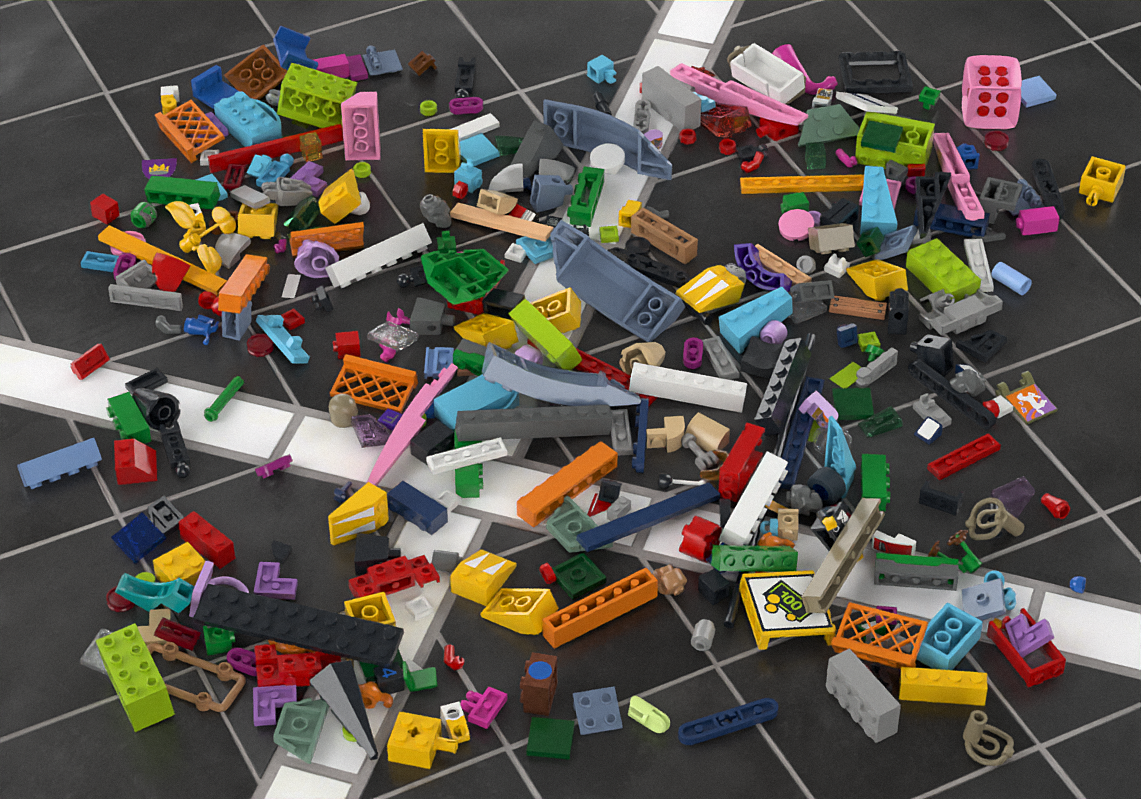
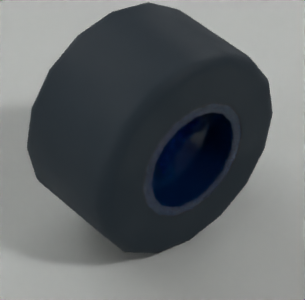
M829 467L819 468L807 481V486L819 494L823 505L831 506L835 504L846 491V484L843 478Z

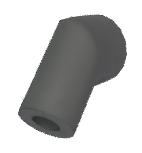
M650 206L645 207V209L662 219L669 218L668 210L657 211Z
M163 315L156 318L155 325L164 334H181V325H170L166 322V317Z

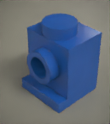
M961 144L958 146L957 150L967 170L978 169L980 155L977 153L974 145ZM967 159L971 160V162L965 163Z

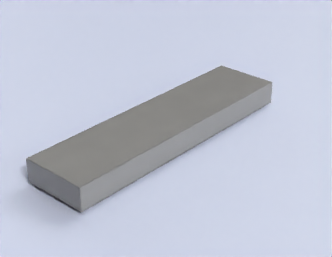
M110 284L108 288L110 302L182 311L183 308L181 293Z

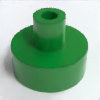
M868 344L865 350L869 354L867 361H875L885 351Z

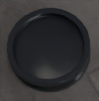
M632 237L626 241L625 250L646 257L650 253V242L643 237Z

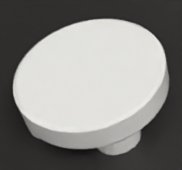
M602 144L593 149L590 154V162L592 167L605 169L604 173L615 175L625 163V153L618 145Z

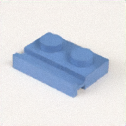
M426 347L424 379H427V377L439 379L438 375L444 367L447 369L451 363L453 364L454 348L435 347V349H429V347Z

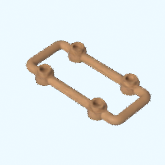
M167 642L164 645L151 643L147 646L150 654L153 651L162 653L163 658L167 661L178 659L216 673L221 681H229L231 679L237 681L221 704L213 702L212 697L206 692L195 695L165 684L168 694L195 703L196 708L200 711H207L209 709L216 712L226 711L246 683L244 675L235 672L228 662H222L219 665L179 651L178 646L173 642Z

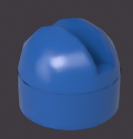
M1080 576L1072 578L1070 580L1072 591L1084 593L1086 578Z

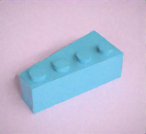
M865 166L860 234L862 235L863 232L878 227L883 236L897 231V220L883 167Z
M780 287L719 317L720 333L741 354L745 351L744 348L749 345L751 337H759L761 330L769 321L777 320L782 322L793 313L792 297L783 287Z

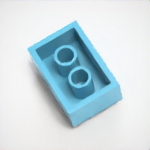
M947 602L928 623L916 659L933 669L953 670L980 639L983 621Z

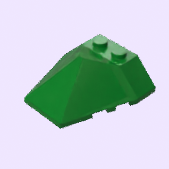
M484 249L464 250L463 253H455L454 250H449L448 253L440 254V251H433L421 256L428 284L453 305L485 296L509 271L508 268Z

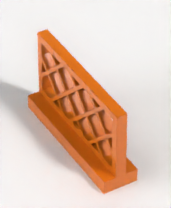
M192 100L165 115L161 112L155 114L159 128L191 163L197 160V154L225 139L222 132ZM190 107L193 108L191 112H184ZM178 116L177 120H170V118ZM182 117H189L188 120H181ZM201 117L200 121H195L193 118ZM179 125H186L185 129H178ZM191 125L197 126L196 129H189ZM209 126L208 130L201 129V127ZM187 134H194L193 138H186ZM199 134H206L205 138L197 137ZM210 135H218L215 138H209ZM195 143H202L201 146L194 147Z
M359 222L291 232L290 246L292 258L297 257L298 249L306 239L325 243L334 248L336 252L364 248V224Z
M346 354L343 359L344 365L330 391V397L341 394L337 392L338 388L346 385L348 391L343 393L350 395L355 400V403L385 411L391 409L402 413L413 388L416 389L418 385L416 371ZM346 372L355 374L354 377L347 380L344 377ZM370 377L373 380L363 384L361 379ZM358 380L360 386L351 389L349 384ZM386 381L390 382L391 385L381 388L379 383ZM373 385L377 386L378 390L368 393L366 388ZM406 386L407 390L399 393L397 387ZM394 389L396 394L386 398L384 393ZM364 390L366 395L362 397L354 395V393ZM380 394L383 397V400L378 402L372 400L373 397ZM396 399L400 400L399 407L392 406L389 402Z
M849 602L837 636L833 637L831 646L836 653L851 649L859 659L879 662L882 665L901 669V667L915 668V661L927 630L928 622ZM852 610L861 611L863 616L852 622L850 619ZM874 615L882 618L883 621L874 626H871L868 621ZM866 620L869 628L858 634L855 625ZM894 620L900 621L902 626L891 632L887 624ZM885 625L889 633L877 638L874 631ZM913 625L921 626L919 633L910 636L908 628ZM853 627L856 635L849 639L843 638L844 631ZM905 630L909 638L897 643L894 635ZM872 632L876 640L869 644L863 643L861 637ZM892 637L896 645L889 649L883 648L881 642ZM910 642L914 646L911 655L903 653L900 648Z

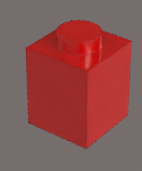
M101 194L90 202L92 216L105 224H109L120 216L118 202L105 194Z
M358 331L336 333V341H333V351L337 352L338 359H344L346 354L361 357Z

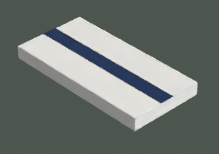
M844 92L836 93L837 99L864 111L897 114V107L871 96Z

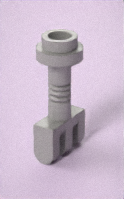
M687 433L682 437V446L690 448L696 454L695 464L701 471H704L706 466L709 468L713 464L719 463V459L712 451L704 453L695 443L696 437L693 434Z

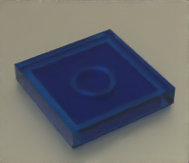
M143 512L111 537L113 542L134 564L167 539Z

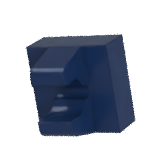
M855 324L837 326L838 345L841 348L858 343L857 326Z

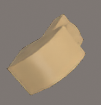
M664 417V428L646 429L647 448L666 447L667 453L678 450L682 446L681 440L685 433L684 417Z

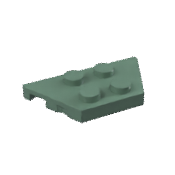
M840 104L809 109L805 113L808 114V118L804 120L798 147L857 137L860 128Z
M568 495L565 496L561 507H557L554 515L546 522V529L569 553L586 551L576 540L577 534L598 527ZM613 542L602 547H599L597 549L611 548L613 547Z
M311 698L303 699L299 702L284 703L273 736L274 742L304 762L311 764L329 705L325 700L318 699L312 701Z

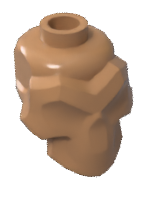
M669 564L652 572L658 580V591L661 594H674V596H677L685 590L684 586L687 583V579L679 568H673Z

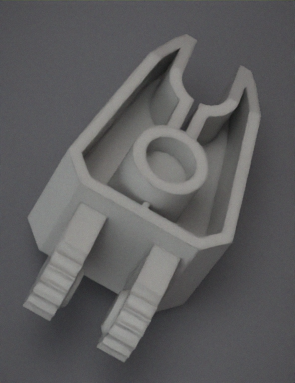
M279 177L276 182H265L261 185L264 191L263 194L269 196L270 200H275L279 206L303 205L311 201L313 193L310 191L311 186L304 181Z

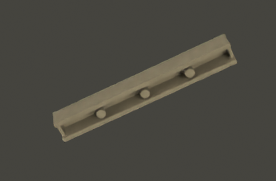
M862 498L801 596L807 613H826L885 516V513L880 512L878 508L881 503L880 499Z

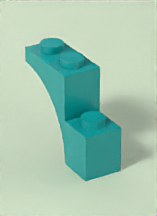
M125 573L122 575L115 592L148 612L162 603L179 613L190 604L195 586L181 578L165 583L144 581Z

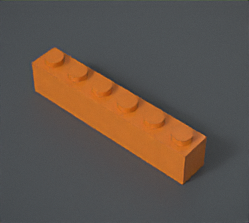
M245 255L219 292L218 311L240 314L247 307L248 301H251L252 295L256 293V289L260 287L265 276L269 274L270 265L267 264V257Z
M601 441L595 446L590 447L584 454L576 457L574 461L564 466L559 472L550 476L539 486H536L527 495L522 496L517 501V516L534 528L552 515L557 507H561L565 496L568 495L571 499H574L617 467L618 453Z
M644 568L543 618V636L555 649L656 598L658 580L647 568Z

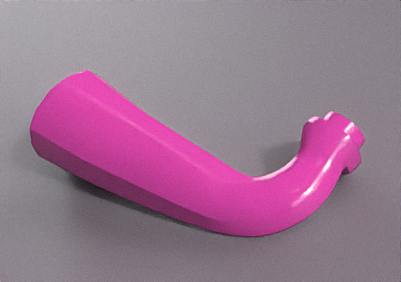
M790 44L782 45L773 51L772 54L806 76L805 93L817 95L819 88L833 90L838 85L834 76H827L821 83L812 82Z

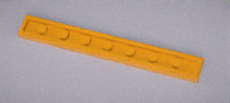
M864 175L740 178L741 194L862 191Z
M110 225L98 235L99 241L125 253H131L140 260H146L150 265H152L156 252L172 256L191 265L183 280L203 290L212 292L216 296L227 282V280Z

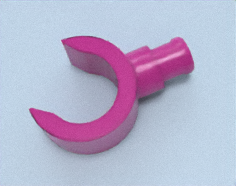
M398 308V318L391 316L388 311L386 321L390 325L399 326L402 323L410 325V319L404 316V312Z

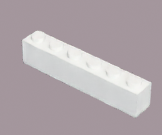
M422 223L327 266L325 269L333 286L337 287L340 285L343 288L350 285V280L354 278L359 281L367 277L365 274L371 271L374 274L382 270L381 266L385 264L387 267L396 264V259L400 257L404 260L413 256L411 252L415 250L419 253L428 249L426 245L431 244L432 241Z
M634 362L629 391L742 413L747 383Z
M768 451L766 452L726 523L719 541L727 545L743 546L745 544L748 546L753 536L750 534L751 531L755 533L760 524L758 518L762 520L767 511L764 508L765 505L769 507L774 498L771 495L772 492L777 493L781 485L778 481H783L788 472L785 470L788 464L787 461Z

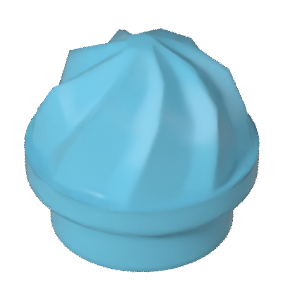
M994 570L985 575L984 583L1001 578L1004 586L1005 579L1002 573Z

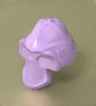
M306 239L298 249L294 265L298 272L312 278L329 277L325 267L338 262L339 255L334 248L325 243Z

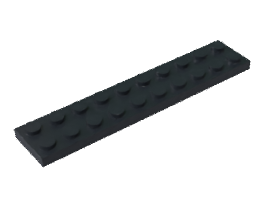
M213 584L207 585L193 617L194 623L386 668H391L404 634L403 628Z

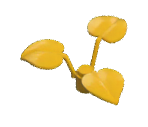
M174 201L166 205L165 208L170 211L176 222L182 228L188 229L187 233L183 235L184 239L179 242L180 248L185 253L197 250L198 256L207 272L215 275L222 265L221 257L213 247L207 248L206 244L200 245V238L218 226L224 234L233 233L236 229L234 218L226 209L216 207L212 210V217L216 224L200 235L192 234L191 231L195 225L193 221L195 213L192 208L181 201Z

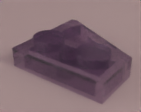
M370 414L351 417V424L362 448L386 444L391 434L386 431L387 427L379 423L376 418Z
M1023 476L992 490L990 495L992 498L1002 501L1006 511L1018 518L1033 497L1035 490Z

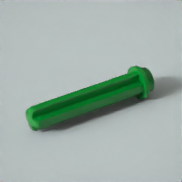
M240 376L233 378L214 403L204 410L206 420L212 422L218 419V414L244 384V380Z

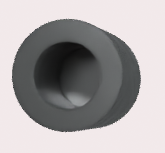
M433 551L432 564L436 571L453 572L459 563L463 561V558L459 557L458 552Z

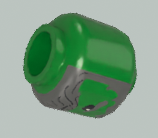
M147 202L139 203L131 211V222L138 228H148L157 218L155 207Z

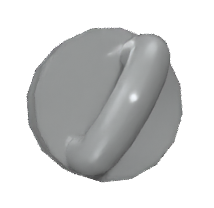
M802 256L797 260V269L803 273L810 274L816 270V264L812 257Z

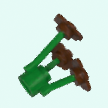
M959 530L949 538L950 540L947 544L948 546L961 545L967 555L961 560L963 565L958 563V569L963 573L968 571L970 574H973L983 563L964 542L969 531ZM939 540L933 545L928 554V557L939 556L940 558H949L940 552Z

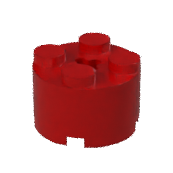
M694 516L689 525L685 524L681 534L684 537L680 544L679 552L708 563L712 559L713 545L720 544L719 538L722 533V527L702 517Z

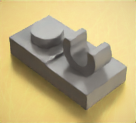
M928 393L920 396V401L913 403V409L924 420L929 416L942 424L943 428L951 425L952 419L929 397Z

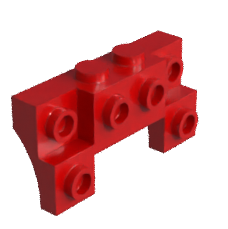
M425 555L410 560L406 556H402L367 568L368 574L349 580V589L356 598L381 592L389 595L415 586V580L420 588H424V584L435 580L439 583L440 576L433 564H429Z
M275 644L254 646L258 687L290 686L295 684L296 687L310 686V679L330 663L341 662V657L322 652L277 655Z

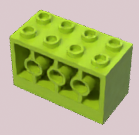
M291 63L281 84L277 114L320 128L341 124L343 128L341 103L355 95L357 82Z
M866 112L857 135L855 155L857 164L886 169L887 162L892 160L907 167V164H925L926 167L932 152L935 124L881 113ZM869 120L903 127V133L895 153L861 146V140Z
M135 623L95 640L106 672L135 732L175 715L167 687Z

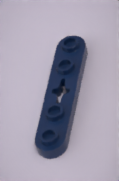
M641 398V402L637 404L636 413L640 414V416L636 415L635 427H639L638 442L633 445V454L636 457L632 458V468L636 469V473H644L649 399Z
M763 698L685 723L679 727L678 739L685 745H694L772 720L778 714V703L771 698ZM725 719H728V721H732V723L729 724L728 722H725Z

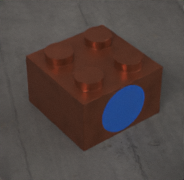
M532 652L530 661L527 660L524 672L526 676H522L520 682V689H522L520 703H523L524 712L549 716L558 684L557 656Z

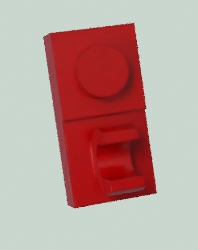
M96 344L70 363V368L79 380H83L108 362L110 358L103 345Z

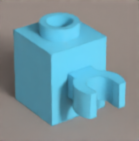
M604 55L587 63V76L598 84L604 80L610 84L616 82V79L613 78L616 75V72L613 70L614 62Z
M468 157L467 163L462 162L461 166L454 171L455 184L458 181L468 184V192L472 193L482 185L483 179L482 170L474 167V160Z

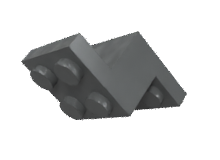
M988 177L983 191H974L984 212L990 213L989 223H995L1000 209L1015 211L1023 184Z

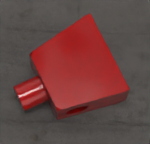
M760 117L759 128L756 129V133L760 138L767 135L773 141H778L798 134L799 125Z

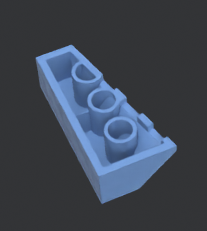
M91 438L18 464L17 468L24 487L30 486L31 489L42 486L41 481L49 479L50 482L61 479L60 475L66 472L70 476L80 472V467L86 466L87 469L98 465L97 461L102 460L95 439Z

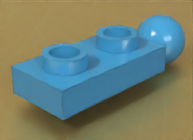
M283 154L280 157V162L274 160L256 180L257 186L262 187L261 185L265 182H276L277 178L285 177L293 165V157L290 154Z

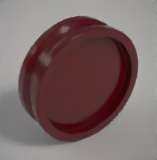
M990 131L985 135L984 145L990 150L1002 151L1008 147L1009 137L1002 131Z
M255 334L247 340V350L253 356L263 357L273 351V341L267 334Z
M117 586L108 591L106 600L108 607L112 611L126 612L134 607L135 604L115 592Z

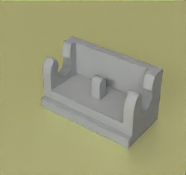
M146 260L140 261L116 276L117 285L145 289L155 285L157 280L156 276L152 274V266Z

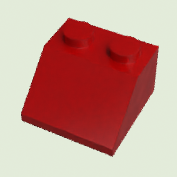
M135 439L114 441L115 471L118 485L157 481L156 450Z

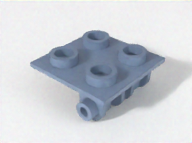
M370 45L367 47L363 58L370 76L403 70L395 50L376 52L374 46Z
M1019 179L1017 183L1023 184L1015 211H1010V213L1015 216L1019 214V210L1045 207L1041 202L1040 196L1035 193L1031 186H1028L1027 181Z
M615 687L573 693L574 711L576 710L580 735L623 728Z

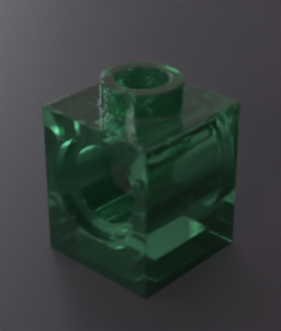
M823 142L806 143L805 159L808 169H825L826 151Z

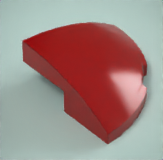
M156 252L152 261V273L154 274L155 272L157 278L156 285L161 291L176 292L191 265L172 256Z

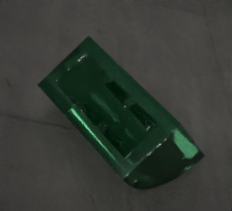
M313 195L300 201L283 224L294 231L307 230L321 212L319 202Z

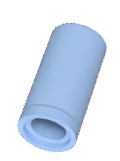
M1003 262L997 263L991 273L992 278L1020 295H1024L1032 283L1031 279Z

